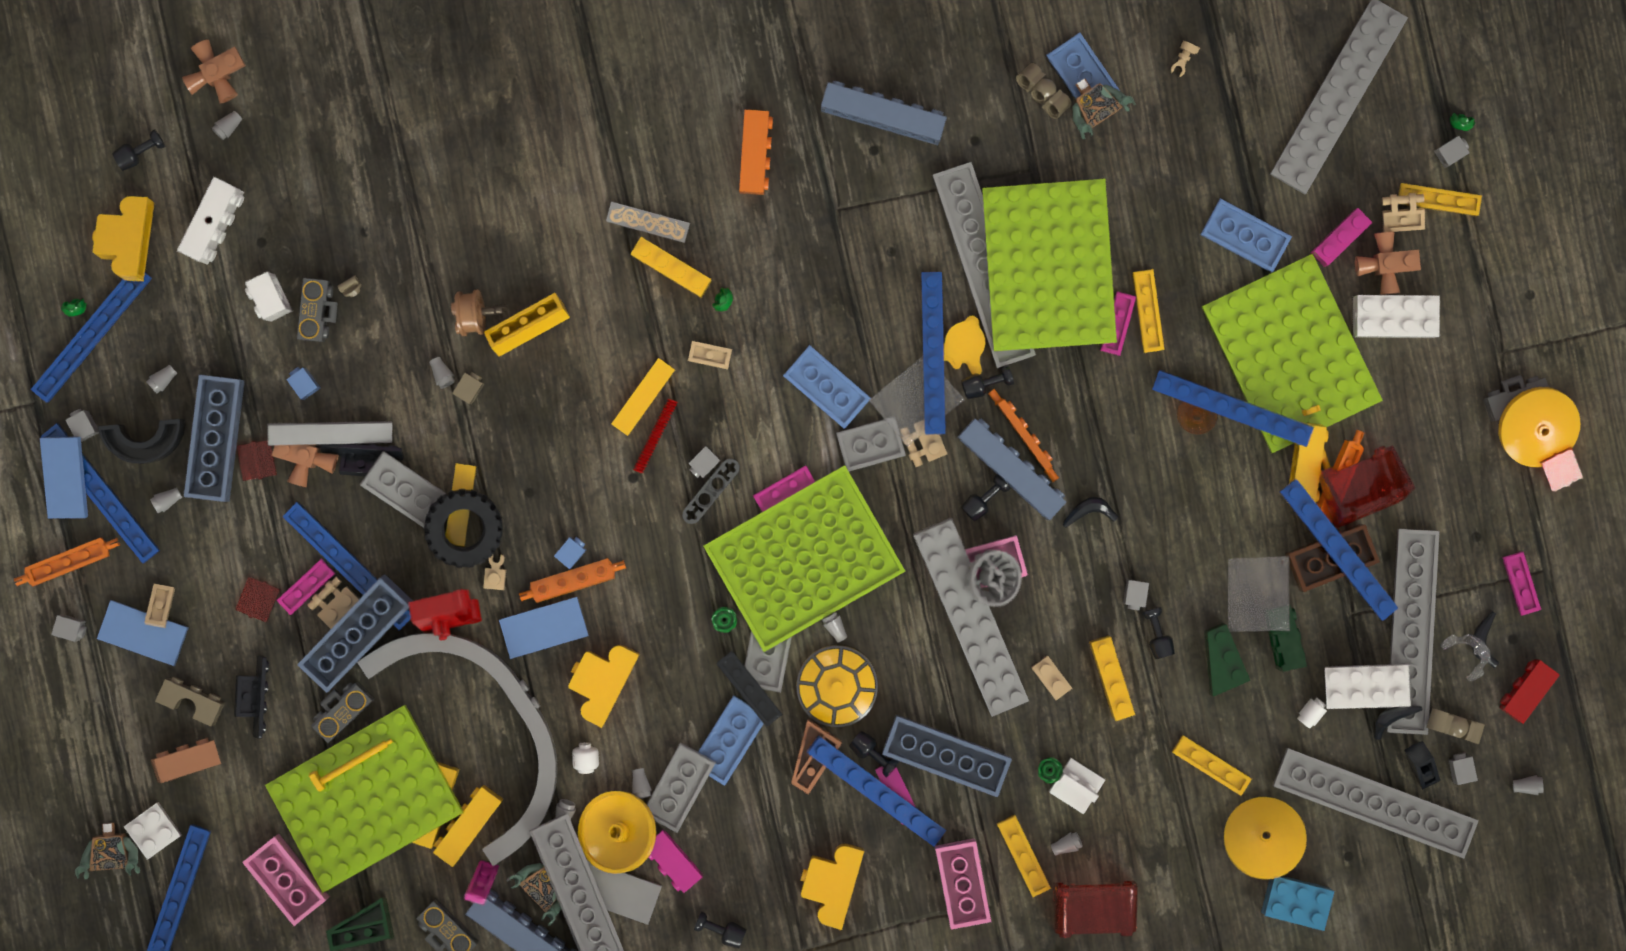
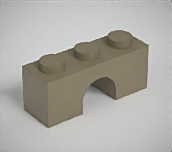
M173 676L164 680L155 702L175 710L179 708L184 698H188L196 706L193 719L208 726L216 724L225 702L221 701L220 696L213 693L207 695L202 692V688L195 685L189 687L183 684L184 680Z

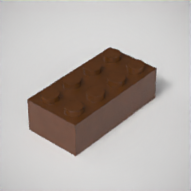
M1358 524L1339 532L1366 567L1380 563L1365 524ZM1318 540L1285 553L1301 592H1306L1345 576Z

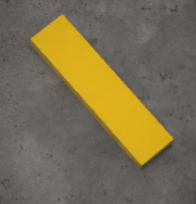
M1404 183L1400 184L1398 196H1406L1409 193H1415L1416 195L1424 194V202L1416 203V207L1479 216L1482 195Z
M1154 270L1132 272L1143 353L1164 350Z
M658 358L611 424L628 436L675 369Z
M456 463L452 490H473L477 466ZM460 509L448 516L445 536L455 546L465 547L470 510Z
M1184 735L1181 736L1172 750V753L1242 796L1252 778Z
M1013 815L997 823L1032 897L1051 889L1016 816Z

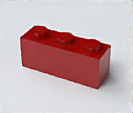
M1531 660L1524 669L1526 671L1524 675L1514 681L1512 691L1509 694L1506 693L1500 701L1501 705L1499 708L1522 724L1525 723L1560 676L1541 660Z

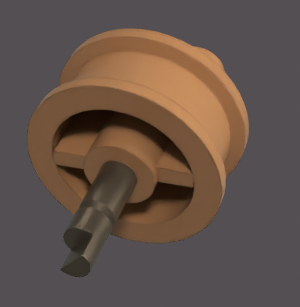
M478 289L469 294H463L462 291L457 292L455 303L451 304L452 314L456 315V333L461 334V336H467L471 332H478L479 335L484 334L486 315L503 314V311L509 310L508 305L485 307L482 294Z

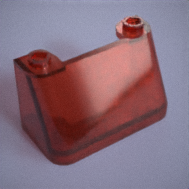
M1393 445L1387 448L1381 446L1374 450L1375 454L1371 458L1340 471L1337 469L1333 470L1330 467L1321 472L1319 481L1335 528L1343 527L1398 504L1413 492L1415 486Z
M1124 881L1122 886L1119 882L1097 885L1070 884V888L1069 885H1064L1063 882L1053 883L1054 932L1059 934V937L1070 938L1072 934L1120 933L1121 936H1132L1133 932L1137 931L1138 885L1135 881Z

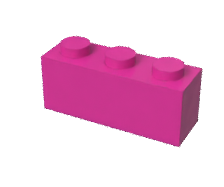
M1359 208L1353 210L1310 253L1314 255L1323 267L1328 266L1372 221Z
M664 829L656 834L655 844L648 858L651 861L655 859L659 864L657 867L664 876L668 874L673 880L671 881L673 887L677 891L681 890L685 893L703 877V874Z

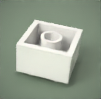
M266 272L245 282L247 285L245 291L250 300H254L256 304L254 309L259 318L262 317L263 320L271 322L293 311L275 274Z

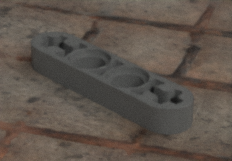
M726 459L691 500L682 514L685 522L689 524L697 523L730 484L740 469L739 463L736 460ZM733 462L735 463L734 468L736 471L734 473L730 471L727 474L730 477L727 481L718 472L721 470L724 473L727 470L726 463L731 464ZM718 477L723 480V487L721 489H714L712 487V480ZM703 493H707L711 498L710 503L707 505H702L699 502V496ZM694 502L699 507L704 508L702 513L700 510L695 513L697 516L695 520L693 518L687 519L688 514L686 512L688 510L693 511L696 507L692 505Z

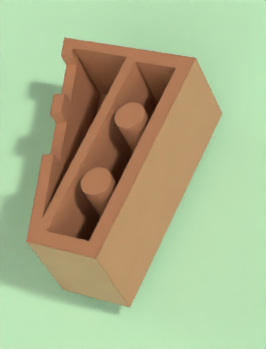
M807 719L791 784L807 794L810 793L826 767L806 751L818 736L822 737L836 749L842 744L840 739Z
M208 738L196 741L197 745L192 747L186 744L177 747L176 752L168 753L167 750L156 754L157 758L151 759L157 782L163 783L221 764L214 740L209 741Z

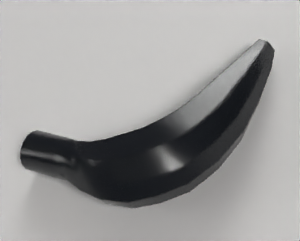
M1090 497L1083 500L1071 511L1063 526L1067 528L1072 523L1092 512H1100L1113 522L1119 516L1104 499Z
M1492 611L1475 630L1471 646L1474 655L1478 659L1487 662L1495 668L1499 661L1492 657L1486 647L1487 636L1496 616V613Z
M1422 706L1386 709L1377 717L1374 738L1380 740L1384 730L1390 724L1422 711Z

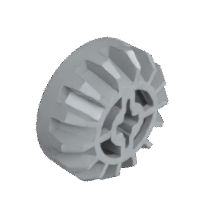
M985 550L984 553L975 555V561L968 564L970 568L969 574H965V579L969 582V585L966 587L968 591L972 592V598L981 602V604L989 606H1002L1010 602L1018 593L1021 585V570L1015 558L1006 552L998 550ZM980 567L981 572L979 574V579L976 580V573ZM981 583L987 586L989 591L980 589L977 584Z

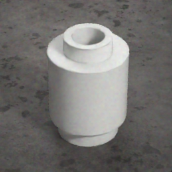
M1310 698L1299 712L1300 715L1297 719L1308 728H1311L1313 725L1315 726L1327 712L1324 709L1326 704L1318 698L1315 700Z

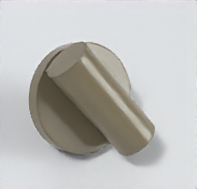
M353 276L337 287L345 297H354L360 292L361 283L356 276Z

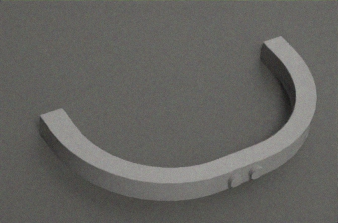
M421 633L402 637L387 643L357 662L368 679L396 661L410 655L425 652H443L458 655L481 666L499 683L531 732L538 755L537 786L532 801L521 819L504 834L483 847V852L494 866L519 849L531 837L530 830L541 824L553 799L557 781V755L553 736L539 710L541 706L535 697L531 698L527 692L529 687L523 679L520 681L512 669L498 655L468 638L450 634L446 640L441 641L439 640V635Z

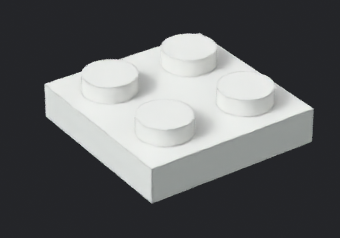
M159 802L124 826L147 860L182 835Z

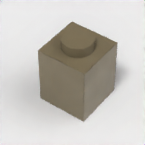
M473 372L470 375L464 373L452 394L472 405L484 386V383L481 382L482 377Z

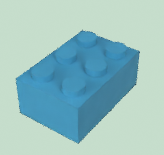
M1286 876L1269 879L1261 913L1267 917L1325 931L1335 891L1329 887Z

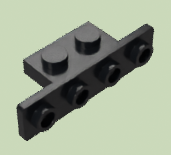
M320 444L322 453L338 454L341 456L340 475L366 476L383 451L396 460H403L404 458L402 448L394 445L381 447L375 444H368L367 446L358 444Z
M257 656L256 676L236 675L234 716L254 717L253 737L262 739L266 731V724L263 718L264 713L267 711V703L264 699L265 693L268 691V682L265 680L266 673L269 670V662L264 656Z

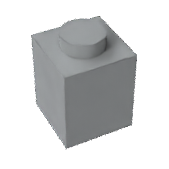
M1460 136L1455 137L1434 151L1444 168L1470 153L1468 151V143L1464 138L1461 139Z
M78 409L70 413V418L66 419L73 435L81 436V442L99 433V429L89 411Z
M705 446L688 463L691 466L689 470L697 478L699 476L704 478L721 460Z
M1127 579L1123 604L1128 605L1127 609L1140 610V607H1146L1149 583Z
M63 614L57 615L51 635L73 642L80 641L86 633V621Z
M1457 753L1453 755L1454 758L1448 759L1453 783L1461 785L1478 781L1472 756L1466 755V753Z

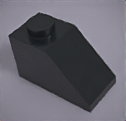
M1423 741L1413 744L1404 750L1407 761L1422 790L1441 781L1435 759Z

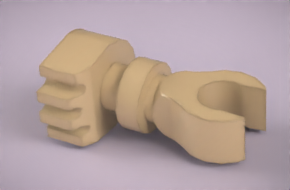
M1184 40L1180 46V49L1183 50L1178 55L1180 58L1171 67V73H1173L1176 66L1181 67L1182 71L1179 77L1185 73V64L1190 60V54H1197L1200 49Z

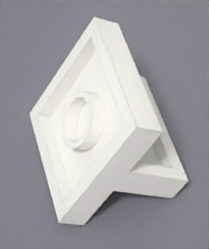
M1070 757L1063 768L1060 779L1054 782L1049 793L1084 814L1091 802L1095 803L1099 797L1097 793L1105 779Z

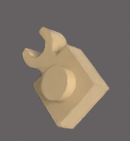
M493 554L491 558L489 557L491 568H485L483 588L505 590L506 570L501 569L505 557L501 555L500 561L496 563L493 560Z

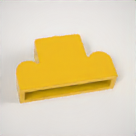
M129 196L124 198L120 203L122 216L100 214L97 217L96 230H94L92 235L94 242L93 253L101 259L113 260L111 264L112 271L123 280L144 282L154 202L148 197Z
M617 645L609 652V660L591 651H587L580 663L576 661L571 671L574 675L568 687L590 699L581 707V715L585 720L601 728L604 726L640 655L638 652L626 646Z
M841 844L835 849L834 856L836 862L811 856L808 869H803L800 881H804L801 896L823 903L818 908V919L822 924L842 930L864 854L863 848Z

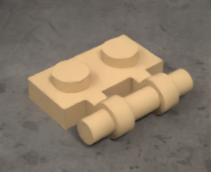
M1409 193L1406 196L1393 194L1390 197H1382V205H1390L1391 210L1382 211L1383 232L1424 230L1425 209L1416 208V203L1424 202V194L1416 195L1415 193ZM1409 203V209H1398V204Z
M924 420L913 424L916 431L913 434H910L908 427L900 430L903 436L901 438L903 444L906 443L910 453L908 456L910 460H913L915 467L923 465L920 458L923 455H926L928 462L947 455L940 435H925ZM919 438L922 450L917 451L914 439Z
M337 576L332 581H328L325 584L326 587L319 594L316 593L312 597L313 600L308 604L311 610H314L318 605L323 609L317 616L330 629L360 600L348 586L342 591L337 588L342 582ZM332 592L336 597L327 604L324 599Z

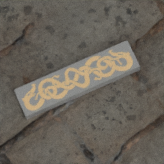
M611 202L606 222L682 243L686 241L690 226L688 222Z

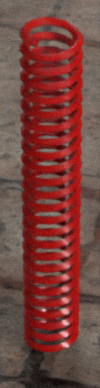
M667 399L669 402H666L665 407L661 410V416H658V422H655L657 425H654L655 428L651 431L652 433L648 437L649 439H647L648 442H645V448H642L644 451H641V457H638L640 460H637L635 463L634 471L644 473V467H647L645 464H648L647 461H650L653 450L657 447V441H660L658 438H661L660 435H663L666 424L670 421V415H673L671 412H674L673 409H676L674 406H677L675 403H678V401Z

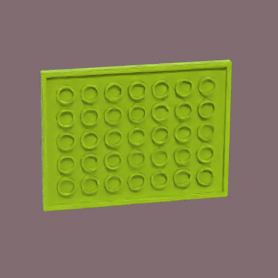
M1096 179L982 188L994 352L1117 343L1106 180Z
M1313 254L1202 306L1204 314L1248 403L1299 422L1322 424L1325 427H1329L1383 401ZM1316 405L1320 406L1321 411L1303 416L1302 410H1308ZM1260 430L1271 453L1294 443Z
M845 465L704 545L706 552L763 652L905 572Z
M406 705L265 785L322 893L464 813ZM389 739L393 741L387 748L325 783L326 788L320 792L309 778L310 773L313 771H318L320 777H323L381 742L388 741Z

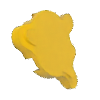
M969 316L965 321L957 323L950 328L945 337L944 361H948L954 369H959L965 363L971 374L977 373L980 375L982 373L980 356L984 351L985 336L979 326L977 317Z

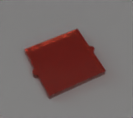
M268 440L262 442L252 441L251 444L237 446L243 481L252 479L262 480L263 477L277 475L274 456H272V446L268 445Z
M1571 447L1559 453H1554L1553 456L1540 462L1552 492L1565 486L1569 487L1571 483L1583 478Z
M248 577L235 610L249 615V618L254 617L267 622L280 589L268 585L266 581L261 582Z

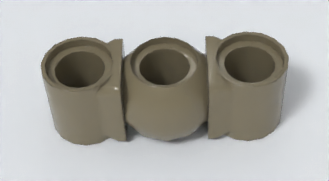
M1030 63L1017 75L1016 81L1018 85L1025 89L1027 93L1031 90L1032 98L1036 102L1044 104L1042 108L1045 109L1051 118H1059L1071 106L1069 96L1063 93L1061 89L1057 91L1056 85L1052 80L1043 78L1046 74L1042 72V69L1037 64Z
M1432 708L1426 728L1479 744L1485 724Z

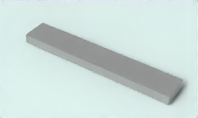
M392 421L268 424V445L392 443Z

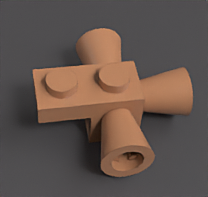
M209 39L192 46L191 50L203 64L199 65L200 72L182 77L189 92L193 95L208 83L215 87L219 103H225L235 98L238 93L227 80L231 78V73L246 66L237 48L233 47L214 57Z
M1395 232L1376 233L1374 235L1380 253L1373 255L1374 258L1356 256V275L1361 276L1375 271V276L1382 275L1380 295L1398 294L1400 289L1395 274L1399 272L1420 271L1419 250L1393 252Z
M316 444L275 445L272 453L274 457L296 463L287 482L302 487H307L309 468L318 466L333 474L339 455L320 453L321 448L315 447Z

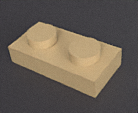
M692 341L688 361L728 370L732 349Z
M153 585L144 622L145 625L166 628L175 591L174 587Z
M1048 655L1031 667L1055 700H1058L1072 689Z

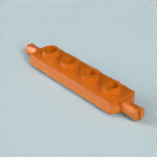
M993 389L988 394L995 402V406L999 407L1044 469L1043 472L1048 475L1053 483L1059 477L1052 469L1053 467L1050 463L1052 461L1051 456L1046 450L1042 452L1039 448L1040 441L1034 434L1030 435L1026 430L1029 426L1022 417L1018 419L1015 415L1016 408L1011 401L1006 402Z
M1356 430L1352 441H1344L1317 503L1331 523L1335 518L1364 450L1360 442L1365 433L1360 430Z
M102 537L25 567V575L14 578V582H17L15 583L16 586L26 582L32 587L109 557V550L120 546V542H118V538L108 542Z
M607 558L531 582L530 590L519 593L520 600L533 598L539 603L615 579V571L626 569L625 562L623 560L612 564Z

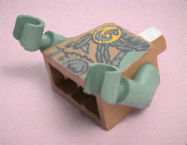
M1083 79L1075 85L1081 96L1074 101L1073 122L1080 131L1081 138L1085 139V132L1091 133L1092 136V128L1118 112L1122 108L1121 105L1128 112L1130 110L1127 104L1132 103L1136 105L1131 96H1126L1118 89L1100 83L1091 88L1087 80Z
M114 822L103 823V835H97L89 841L83 852L80 866L75 870L77 878H79L81 872H85V879L89 878L87 870L89 868L90 871L125 868V871L130 876L131 870L135 868V872L138 874L140 873V868L137 865L138 848L125 833L115 834Z
M542 863L527 865L517 872L516 875L508 877L506 881L514 879L515 885L511 888L513 889L520 885L545 911L541 920L546 916L551 919V922L548 924L550 926L554 922L555 916L561 910L560 904Z

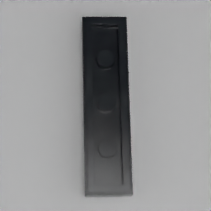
M733 651L716 663L766 727L783 715Z

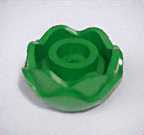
M1453 113L1452 117L1450 116L1451 126L1455 129L1469 131L1475 126L1476 122H1474L1475 119L1473 117L1468 118L1464 114L1456 115V113Z
M721 288L720 293L715 296V303L712 304L715 311L722 312L728 310L733 301V294L730 289Z
M84 298L81 300L73 299L71 302L65 301L62 304L61 310L69 317L81 315L85 312L87 303H85Z
M727 607L718 608L711 618L713 627L723 633L730 632L737 624L735 612Z
M1052 757L1042 760L1038 767V775L1046 783L1057 782L1063 773L1061 763Z

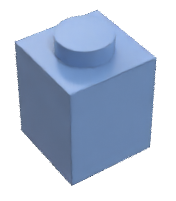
M298 367L289 373L291 377L286 379L302 400H305L321 388L307 368L300 369Z
M569 537L554 557L571 569L586 552L584 548L586 544L578 537H575V539Z

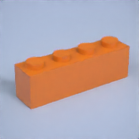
M744 110L740 193L764 195V190H768L769 178H765V172L770 170V157H767V149H771L772 137H768V129H772L773 117H769V111Z

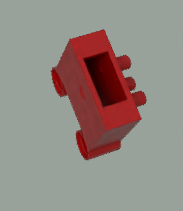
M457 590L452 593L409 602L412 623L424 633L433 632L435 636L439 635V640L441 641L446 640L447 636H450V628L482 621L479 600L470 599L469 590Z

